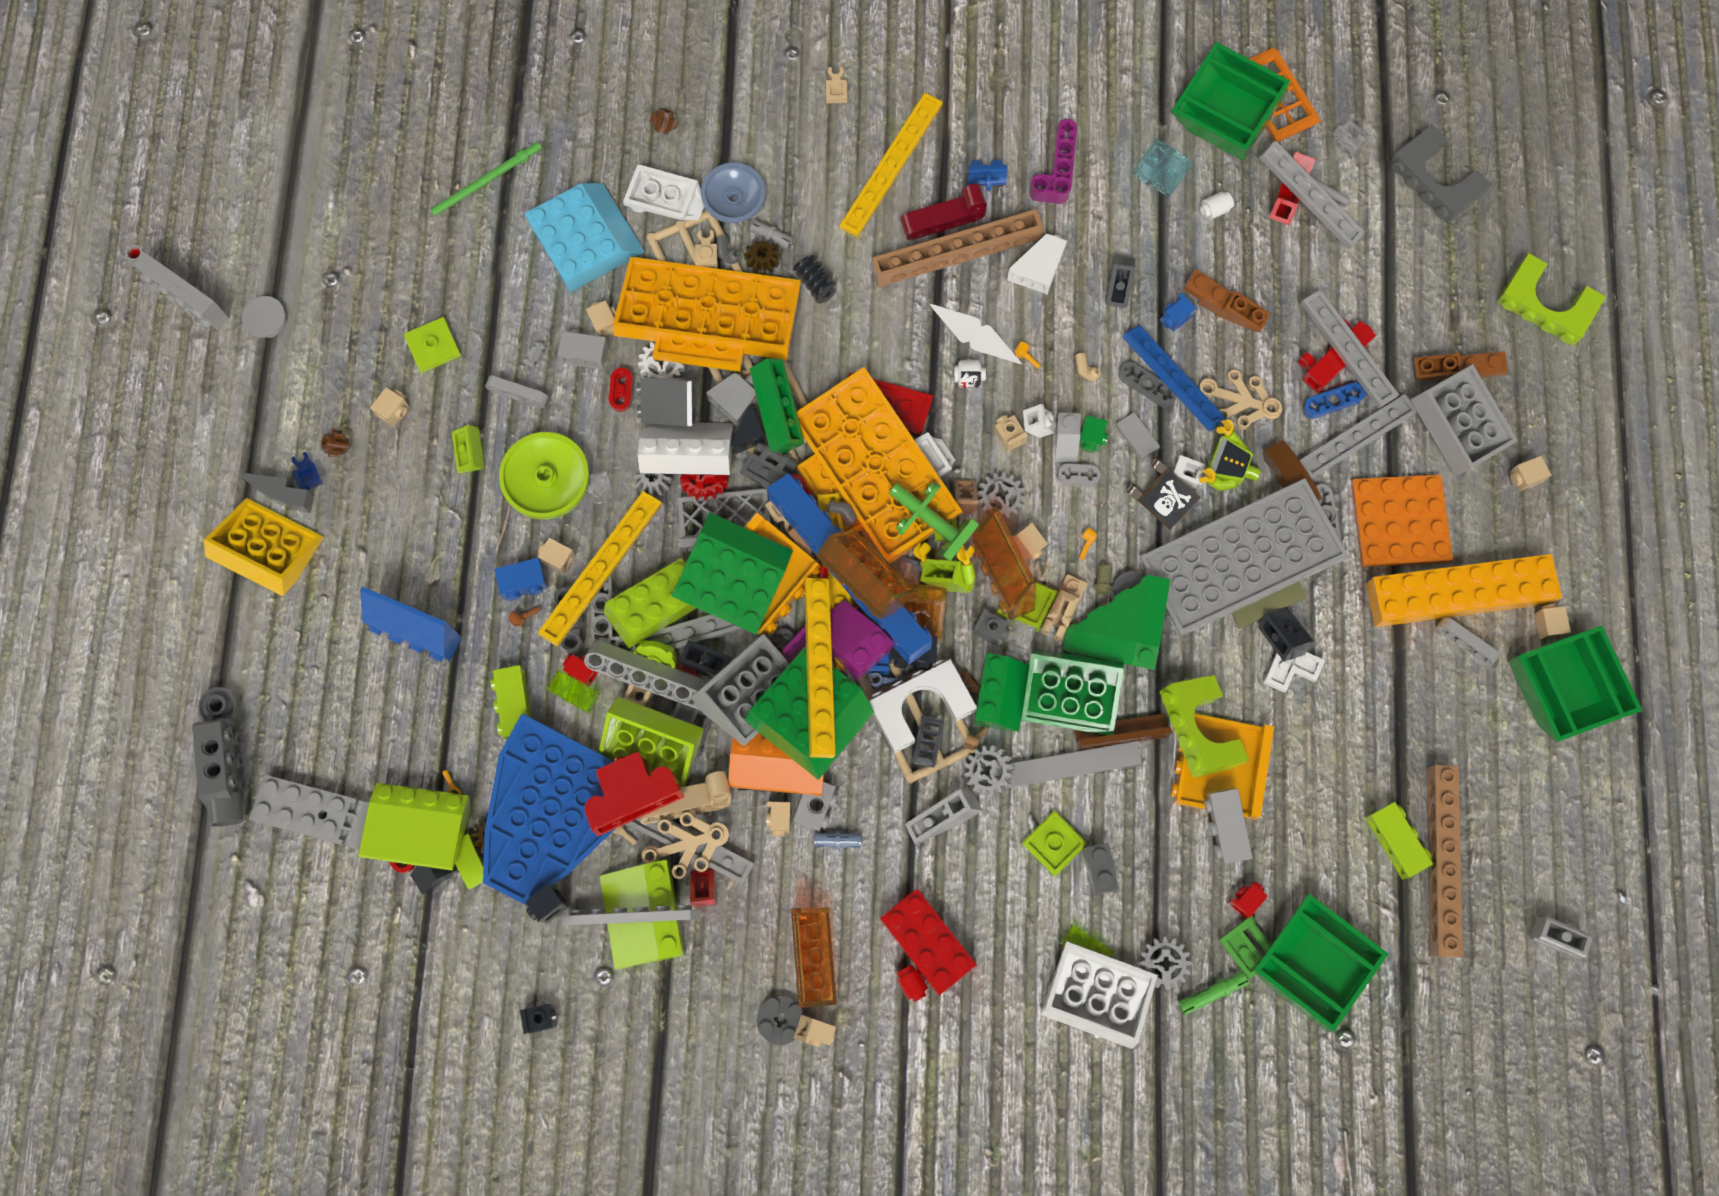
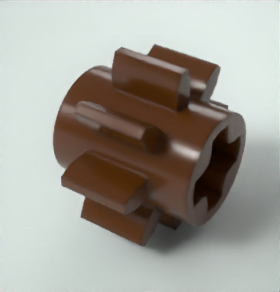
M660 107L658 111L652 112L649 122L653 123L655 131L668 134L669 130H675L678 120L674 119L673 111Z
M331 429V433H325L321 439V448L325 450L324 453L334 458H339V454H345L349 448V439L345 437L346 434H342V431Z

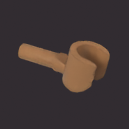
M983 727L976 737L968 734L964 747L974 751L981 738L988 732V727Z

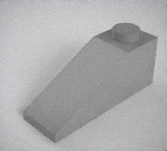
M960 788L905 825L914 844L917 845L964 823L980 813L982 809L972 790Z

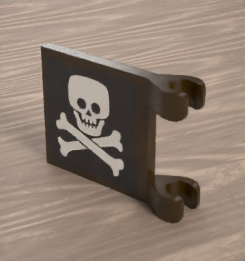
M1155 457L1150 462V465L1161 475L1144 493L1134 483H1131L1126 488V492L1171 530L1201 497L1167 467L1160 458Z

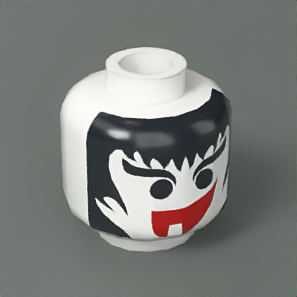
M960 360L958 365L954 366V383H958L960 388H979L981 381L986 380V368L981 367L979 360Z

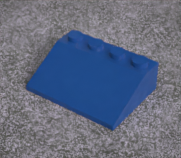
M361 587L362 622L369 627L367 629L369 632L378 636L384 633L389 636L388 640L400 645L401 642L409 644V649L421 654L423 650L430 653L428 657L438 662H441L442 659L450 662L462 637L447 622L368 588Z

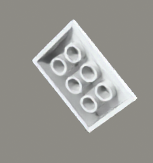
M697 422L693 426L645 424L640 436L637 454L640 473L730 475L734 424Z
M1066 942L1049 987L1041 1015L1132 1049L1139 1042L1158 975Z

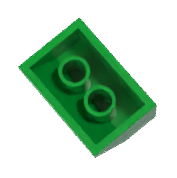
M986 653L974 725L1019 733L1030 665L1011 657Z

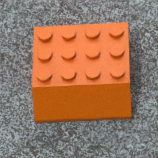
M760 733L745 746L732 738L729 787L822 796L824 774L817 780Z

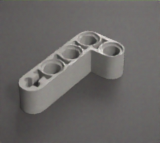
M610 576L606 581L607 583L604 584L605 593H602V589H600L591 601V644L595 641H602L622 648V646L626 645L621 637H615V629L604 615V610L598 609L599 603L609 601L615 597V585ZM602 623L609 624L605 632L598 631V627ZM636 645L633 646V647L631 648V651H630V652L633 653L634 649H635L637 646H636Z

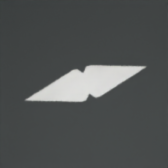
M928 303L962 343L970 341V348L975 351L1022 364L991 326H981L980 319Z

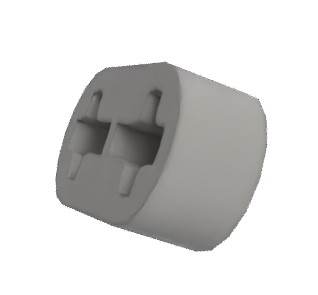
M1064 464L1059 468L1057 474L1058 481L1062 485L1076 487H1093L1098 483L1101 476L1096 466L1085 464ZM1066 470H1069L1072 475L1070 479H1066V475H1062ZM1088 472H1092V476L1096 477H1093L1092 481H1090L1087 476L1081 475H1087Z

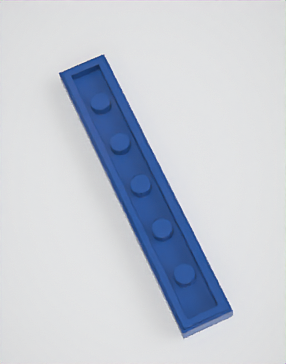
M1140 325L1124 334L1122 338L1209 432L1223 424L1221 420H1226L1227 418Z

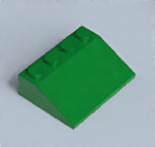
M1033 649L1021 721L1103 735H1113L1125 664Z

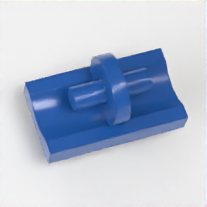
M980 160L972 161L968 167V185L978 183L980 186L986 187V192L991 191V185H1006L1007 164H1003L1002 160H993L991 165H983Z

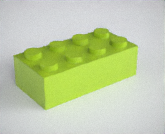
M682 558L605 603L604 615L629 649L696 609V607L671 596L686 564Z

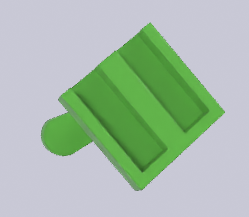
M931 482L924 491L926 497L922 502L901 485L895 483L888 493L912 512L907 520L902 518L895 527L898 530L897 533L903 535L918 517L947 541L937 555L944 560L951 561L979 524L973 519H964L956 529L931 510L927 504L940 489L941 485L938 483L934 484Z

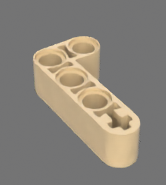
M713 772L706 776L705 783L681 787L685 798L640 817L641 824L657 823L663 819H677L685 812H692L696 815L728 807L731 803V792L726 772Z

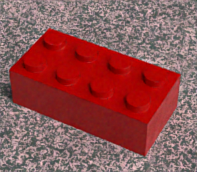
M918 889L880 918L881 923L938 996L977 966Z

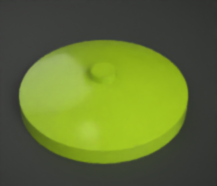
M538 432L518 440L506 452L499 470L500 488L508 503L520 514L539 520L558 518L573 510L585 496L590 481L589 465L580 447L566 436L553 432Z

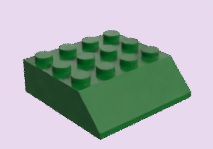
M1216 42L1171 113L1188 132L1244 161L1288 93L1291 81Z
M709 512L671 596L757 635L786 571L793 550Z
M1602 625L1521 654L1508 661L1537 725L1556 743L1643 711Z
M805 646L749 710L744 721L819 780L874 714V710L863 690L832 666L834 758L810 757L807 653Z
M1308 894L1253 971L1270 989L1323 1030L1335 1032L1384 962L1388 953L1311 894Z

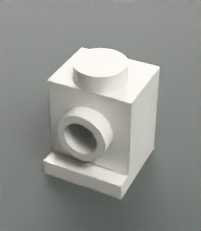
M1043 404L1023 410L1026 432L1038 438L1054 433L1056 422L1053 413L1044 409Z
M1180 455L1173 472L1195 490L1198 485L1202 486L1203 484L1199 482V478L1205 477L1201 470L1205 468L1206 464Z

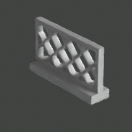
M767 488L728 492L722 495L716 494V499L709 496L707 501L703 497H700L697 501L695 496L678 498L683 553H691L703 527L694 518L701 510L709 514V511L704 508L709 501L715 500L720 504L713 514L718 515L725 508L733 514L728 521L732 522L737 517L745 523L743 528L756 513H759L770 522V514L764 506L768 503ZM763 495V503L758 509L749 503L753 496ZM731 498H738L743 502L736 511L726 505ZM694 503L698 508L690 517L684 512L683 504ZM746 505L755 512L748 521L739 515ZM691 522L700 528L696 535L686 536L685 529Z

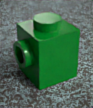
M1086 415L1079 442V447L1083 451L1089 453L1099 452L1102 445L1106 446L1109 433L1105 432L1107 420Z

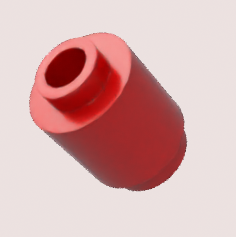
M913 964L896 973L899 978L897 982L907 1000L912 998L916 1002L927 996L925 991L929 988L918 968L915 969Z

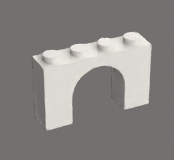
M944 659L932 665L933 669L924 672V670L918 671L911 676V680L905 683L901 680L893 684L890 691L886 693L879 691L870 697L872 700L869 703L874 710L873 715L894 754L915 743V738L902 715V705L910 694L920 690L936 693L943 699L955 722L976 712L977 707L951 659L946 662Z

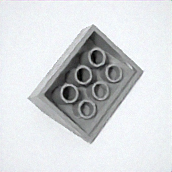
M1473 364L1410 399L1455 476L1474 468L1518 441Z
M762 634L690 698L709 719L745 746L759 733L744 721L749 710L790 664L769 639Z

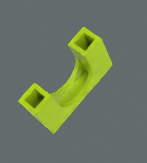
M1528 253L1520 262L1497 303L1501 304L1504 309L1520 315L1525 321L1532 322L1541 327L1543 331L1559 337L1562 342L1574 346L1584 336L1606 296L1586 286L1578 294L1569 310L1555 312L1547 309L1539 302L1536 296V284L1548 263Z
M1215 675L1172 683L1160 691L1162 701L1193 778L1234 769L1249 761L1241 739L1225 743H1214L1205 738L1196 725V707L1211 704L1223 696Z

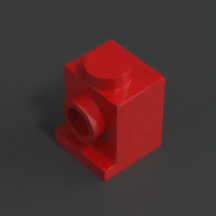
M569 654L563 662L564 668L562 670L566 675L589 688L599 672L593 671L585 665L584 656L580 655L578 658L573 654Z
M1253 881L1248 886L1244 884L1235 894L1238 898L1230 899L1227 904L1243 918L1247 919L1255 913L1268 895L1264 893L1265 889L1261 884Z

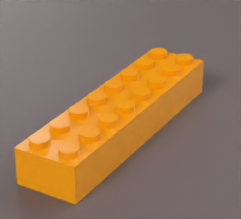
M1552 554L1373 577L1366 583L1374 627L1549 605L1562 598Z

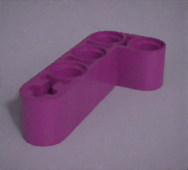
M1064 119L1058 125L1052 175L1038 174L1031 180L1029 196L1034 201L1063 204L1069 198L1072 187L1077 125L1073 120ZM1065 132L1068 133V138H1064ZM1060 169H1063V170H1065V171H1067V172H1064V173H1063V172H1060L1059 170H1060ZM1036 186H1040V187H1042V188H1044V189L1039 190V189H1037V188H1035V187H1036ZM1061 188V189H1063V190H1065V191H1064V192H1060V191H1058L1057 189Z

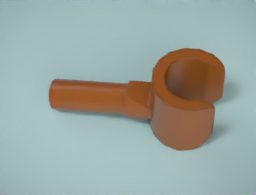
M537 606L522 615L515 610L508 618L515 627H520L525 622V619L540 612L541 609Z

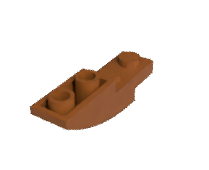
M1197 269L1192 272L1183 287L1185 291L1199 299L1198 304L1234 324L1256 332L1262 331L1271 313L1238 291L1230 292Z
M1505 351L1460 356V353L1414 358L1416 380L1442 382L1472 364L1482 380L1484 377L1502 376L1508 373Z

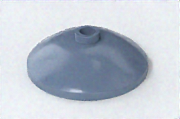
M725 163L711 170L705 177L701 187V198L705 209L715 219L726 223H740L755 216L763 206L765 185L758 172L750 166L742 163ZM732 198L738 199L735 202L731 201Z

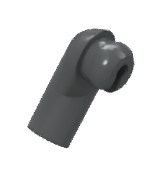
M726 236L717 237L718 256L729 264L737 263L740 258L739 252L737 250L734 252V250L728 248Z
M829 501L828 512L839 513L846 526H852L856 523L857 514L850 504Z

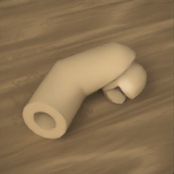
M1085 353L1075 355L1078 374L1089 381H1096L1101 376L1100 369L1088 366Z

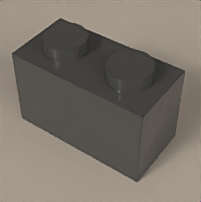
M1109 843L1085 847L1082 853L1092 896L1118 891L1119 887Z

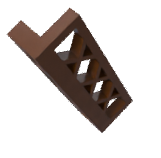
M1165 714L1115 721L1113 735L1073 729L1077 751L1135 741L1168 738L1172 734L1171 726L1167 727Z

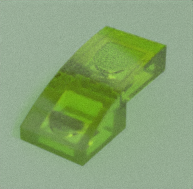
M557 670L546 688L548 692L587 714L590 713L600 696L597 691L583 685Z
M1073 924L1069 926L1059 942V945L1062 947L1065 946L1066 942H1070L1110 958L1115 953Z

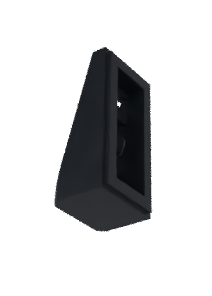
M926 716L921 717L912 764L935 768L944 720ZM924 726L938 727V731L924 729ZM923 734L935 736L936 741L922 738ZM920 745L934 746V750L921 748ZM919 753L933 755L932 759L918 757Z

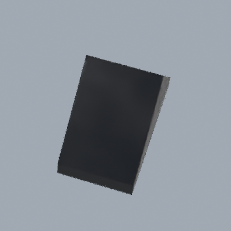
M747 406L731 444L732 453L735 454L755 447L759 442H765L764 433L752 407Z
M454 864L453 870L418 866L410 876L421 894L424 895L459 872L456 864Z

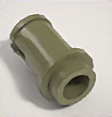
M1098 566L1097 584L1094 585V589H1096V593L1099 595H1108L1109 591L1112 590L1110 583L1113 568L1111 566Z

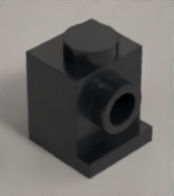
M552 1004L520 1010L524 1034L556 1028V1022H559L557 1008H553ZM537 1014L543 1016L541 1023H537L535 1020Z

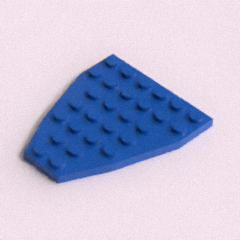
M521 714L498 757L485 826L483 884L526 905L525 901L548 884L554 885L579 865L614 831H609L600 836L596 835L591 830L585 814V804L588 799L594 796L604 797L596 771L612 763V760Z

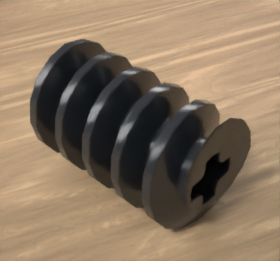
M811 255L797 262L793 270L801 278V282L806 284L807 290L811 292L815 301L821 304L834 296V288L837 283L835 281L830 282L832 279L830 274L824 276L827 273V269L821 268V261L815 262L817 255Z

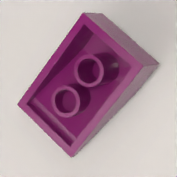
M844 600L830 612L832 655L858 681L891 651L894 642L876 624Z

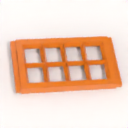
M1275 47L1249 58L1262 66L1274 60L1280 70L1277 74L1283 75V77L1291 81L1288 91L1292 90L1298 101L1286 107L1281 102L1279 105L1281 109L1277 110L1272 116L1273 118L1284 113L1290 124L1276 129L1270 120L1265 127L1273 141L1280 142L1320 123L1319 115ZM1302 105L1307 116L1294 122L1288 110Z

